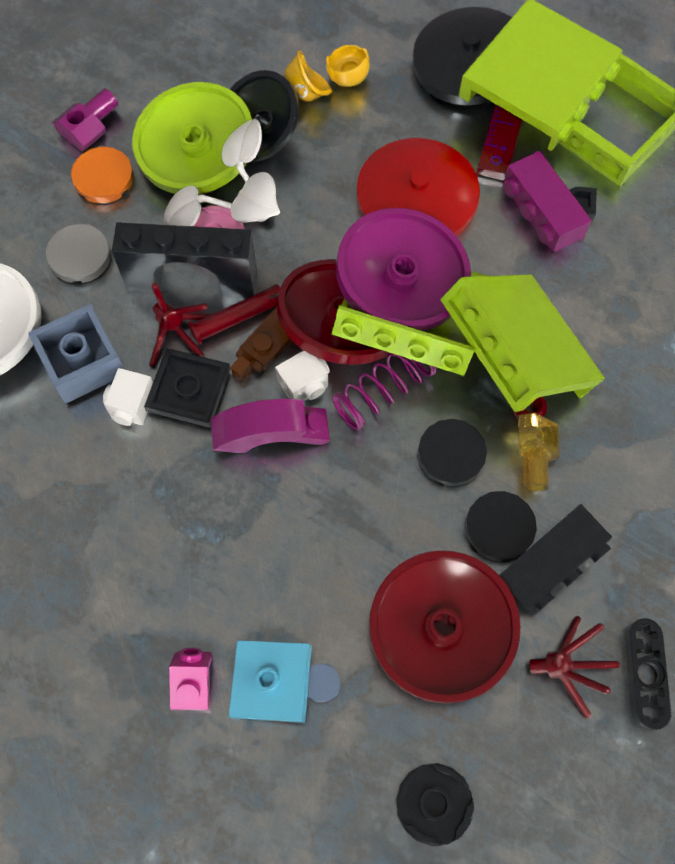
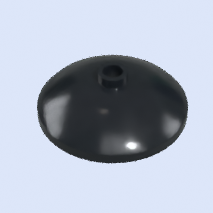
M268 70L255 71L239 79L230 88L246 104L252 120L254 118L257 119L261 125V145L256 157L250 162L262 161L278 153L292 137L299 118V100L292 84L279 73Z

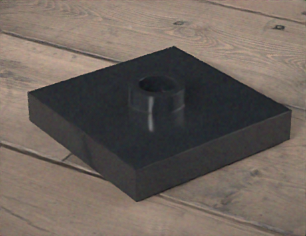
M166 348L146 400L145 410L210 428L211 418L215 416L230 372V364Z

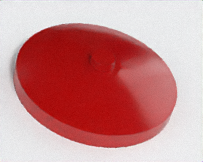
M407 138L384 145L366 160L358 176L356 197L362 217L371 212L387 208L416 210L439 220L458 237L466 230L475 216L479 203L480 186L477 174L470 162L454 148L432 139Z

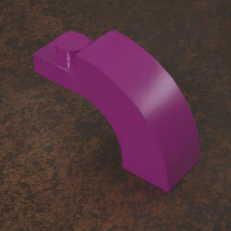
M270 399L250 402L229 408L211 418L213 451L244 454L254 447L274 442L324 445L330 441L326 409L304 406V401L299 399Z

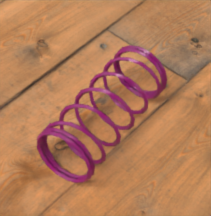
M390 353L387 357V365L381 363L374 365V377L369 374H361L359 377L360 388L353 384H347L345 386V395L336 392V394H333L332 400L345 422L353 429L359 430L363 425L365 426L366 422L349 399L347 392L349 387H353L361 392L372 411L380 415L378 406L363 389L362 378L364 376L375 381L384 398L394 405L392 395L377 379V366H382L390 372L395 384L404 394H408L409 390L400 376L391 369V356H397L402 359L408 373L419 384H422L423 380L418 370L426 376H433L436 373V367L429 365L431 371H429L420 362L411 359L412 363L416 366L415 368L405 357ZM409 366H410V367L413 369V371L416 373V375L418 376L419 380L414 376V374H413L412 371L410 370ZM397 379L400 381V383L402 384V386L404 387V389H403V388L401 387V385L398 383ZM339 399L344 403V405H345V406L348 408V410L351 412V414H352V416L354 417L356 423L350 418V416H349V415L347 414V412L344 410V408H343V406L341 405Z

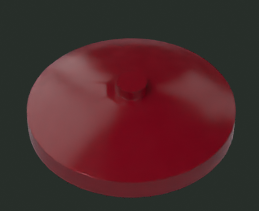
M336 259L318 260L304 264L292 271L283 281L277 301L278 320L285 334L302 350L329 362L349 365L371 363L390 354L380 349L332 335L339 305L341 306L344 300L336 277Z
M431 551L407 559L393 569L384 579L372 603L370 637L379 664L397 686L422 700L434 703H458L485 693L507 673L519 646L520 616L509 587L490 566L464 553Z

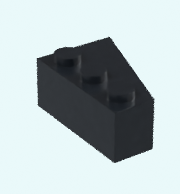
M579 504L499 576L527 611L533 607L540 611L555 598L551 593L552 590L561 583L568 587L583 574L579 568L589 559L596 563L612 549L607 544L612 539V536L582 504Z

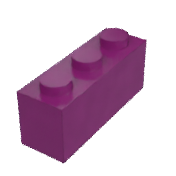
M540 151L508 165L503 182L504 190L509 197H513L522 216L530 221L537 230L538 237L543 244H547L554 253L585 237L592 221Z

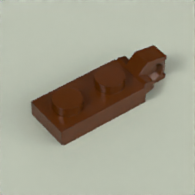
M277 307L236 352L238 359L230 369L232 370V376L241 383L254 370L258 373L262 370L266 371L292 343V340L285 334L279 323Z

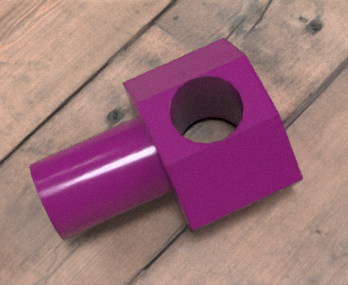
M104 88L85 105L76 103L70 106L52 123L61 136L84 152L106 133L105 127L100 121L118 106V101L108 89Z

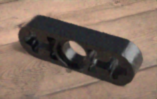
M642 618L630 624L625 631L631 712L634 722L640 728L653 731L664 728L671 719V704L662 629L655 621ZM643 627L645 634H651L652 640L646 642V654L654 652V656L637 658V653L639 654L644 651V642L642 639L636 638V633L641 631ZM643 663L650 664L656 670L657 679L652 685L645 684L638 676V668ZM658 690V695L651 696L652 708L659 710L660 713L659 717L653 718V723H651L650 716L643 714V708L649 707L650 704L649 695L641 696L640 691L651 692Z

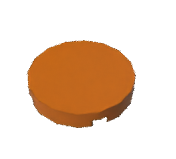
M97 147L89 149L77 158L72 166L71 178L79 195L81 194L92 203L106 204L117 201L123 197L122 193L127 189L129 191L133 185L134 173L129 158L122 151L113 147Z

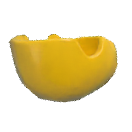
M345 44L335 49L330 56L326 57L327 73L330 79L339 86L352 87L358 85L366 79L369 73L370 60L366 48Z

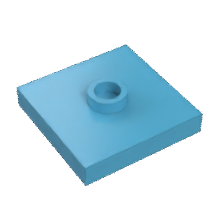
M237 640L229 717L235 719L305 723L312 646L305 643Z

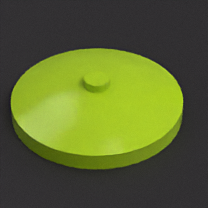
M191 82L170 88L154 98L145 107L135 124L132 137L135 159L148 180L162 190L176 194L187 186H195L198 189V195L214 191L229 183L239 174L236 165L228 167L223 163L222 149L228 137L238 127L252 120L246 104L236 93L218 84Z

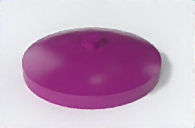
M405 208L382 209L371 212L357 220L343 236L335 265L339 288L348 304L354 310L420 331L436 328L451 318V315L440 299L461 277L471 276L469 258L458 237L446 225L432 216Z

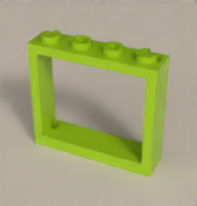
M622 53L618 61L621 64V68L612 82L668 120L632 157L582 122L576 120L572 124L574 127L564 143L558 142L619 186L675 131V89Z

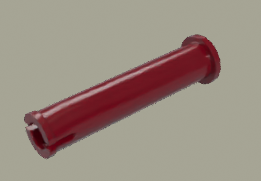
M274 284L266 290L194 323L191 320L188 321L189 329L196 343L202 345V340L277 306L278 296L273 299L270 297L279 293V285Z

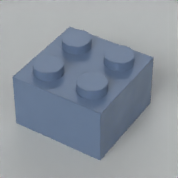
M91 304L28 332L55 389L65 404L112 382L117 369H124Z

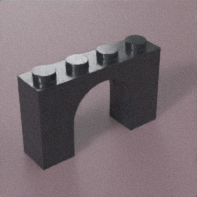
M116 222L111 252L127 292L154 294L151 285L157 283L160 288L163 265L182 262L204 267L214 273L219 280L223 298L246 299L255 295L257 266L252 230Z

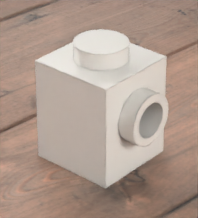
M306 351L298 353L275 367L277 382L289 399L313 400L322 395L328 387V373L330 370L326 361Z
M120 368L117 369L112 385H107L103 394L104 406L113 421L126 426H130L131 423L143 426L148 413L144 406L153 384L150 376Z

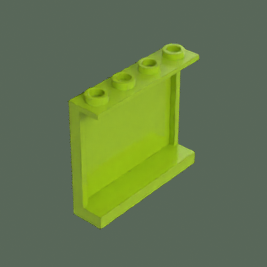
M527 0L462 77L459 97L470 102L476 93L480 94L551 136L547 149L552 151L559 141L564 143L573 130L574 126L572 124L575 120L581 122L590 107V101L596 102L606 86L604 83L607 80L610 82L614 80L621 68V64L618 61L623 49L535 0Z
M471 271V276H488ZM345 298L342 305H339L332 335L463 376L475 350V347H471L452 317L436 328L420 331L356 311L348 304Z
M532 275L461 277L440 299L471 347H475L474 352L514 412L523 411L538 397L574 391L579 399L583 398L605 379Z

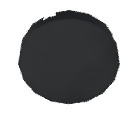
M446 419L440 420L427 428L420 439L417 454L420 467L427 477L433 481L436 480L444 483L446 486L454 487L465 485L478 476L485 465L487 448L485 440L477 428L466 421Z
M506 491L489 492L479 497L470 507L465 521L466 537L470 544L472 543L481 556L496 562L512 561L524 554L534 542L537 531L536 518L529 504L518 495Z
M439 763L421 765L410 771L400 783L395 800L397 817L403 829L416 841L430 846L448 845L462 837L471 824L474 812L472 794L465 778L452 767Z

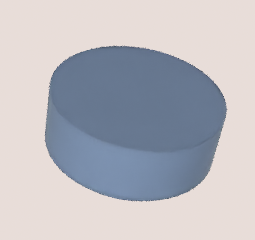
M320 663L310 667L308 697L317 703L330 702L337 696L340 690V676L335 668L328 664Z

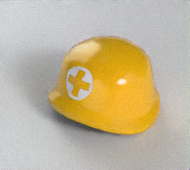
M298 49L296 56L284 71V77L294 87L298 99L304 102H311L322 95H329L332 92L330 85L320 74L308 66L303 52Z

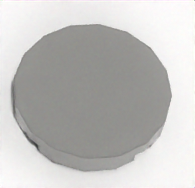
M73 224L60 229L48 241L45 250L46 260L50 269L56 277L68 283H73V281L90 282L99 277L106 270L110 262L109 256L111 251L107 238L99 229L87 224Z

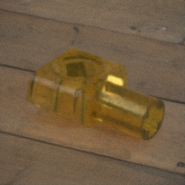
M533 413L519 415L518 455L524 457V489L528 491H545L549 489L548 461L552 462L560 458L559 425Z

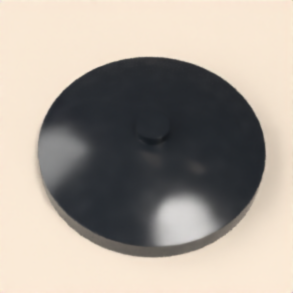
M465 7L446 12L433 19L419 33L413 48V66L419 83L431 95L449 103L478 105L492 102L478 93L475 94L470 102L460 98L459 92L462 77L512 17L491 8Z

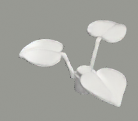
M254 118L238 127L228 137L222 149L223 163L228 167L236 165L238 172L246 182L233 203L206 195L198 196V189L195 186H187L178 191L170 200L164 214L163 225L194 226L200 216V203L202 202L231 209L232 218L241 223L264 222L269 217L280 214L276 200L275 182L272 176L266 172H260L249 177L244 170V163H248L256 157L261 145L262 131L260 122Z

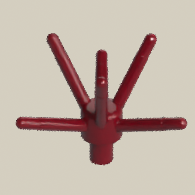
M153 283L151 287L158 301L153 306V313H155V319L159 323V328L149 366L155 367L167 330H175L197 356L205 357L203 352L180 325L183 320H200L213 314L192 313L206 310L208 308L207 304L175 308L171 304H166L158 284Z
M575 616L558 651L547 652L546 658L530 659V670L532 674L548 673L550 678H560L584 717L590 718L591 712L570 679L604 694H610L611 689L595 680L573 672V669L619 668L620 663L618 661H572L570 654L604 629L603 624L598 623L571 643L581 622V618Z

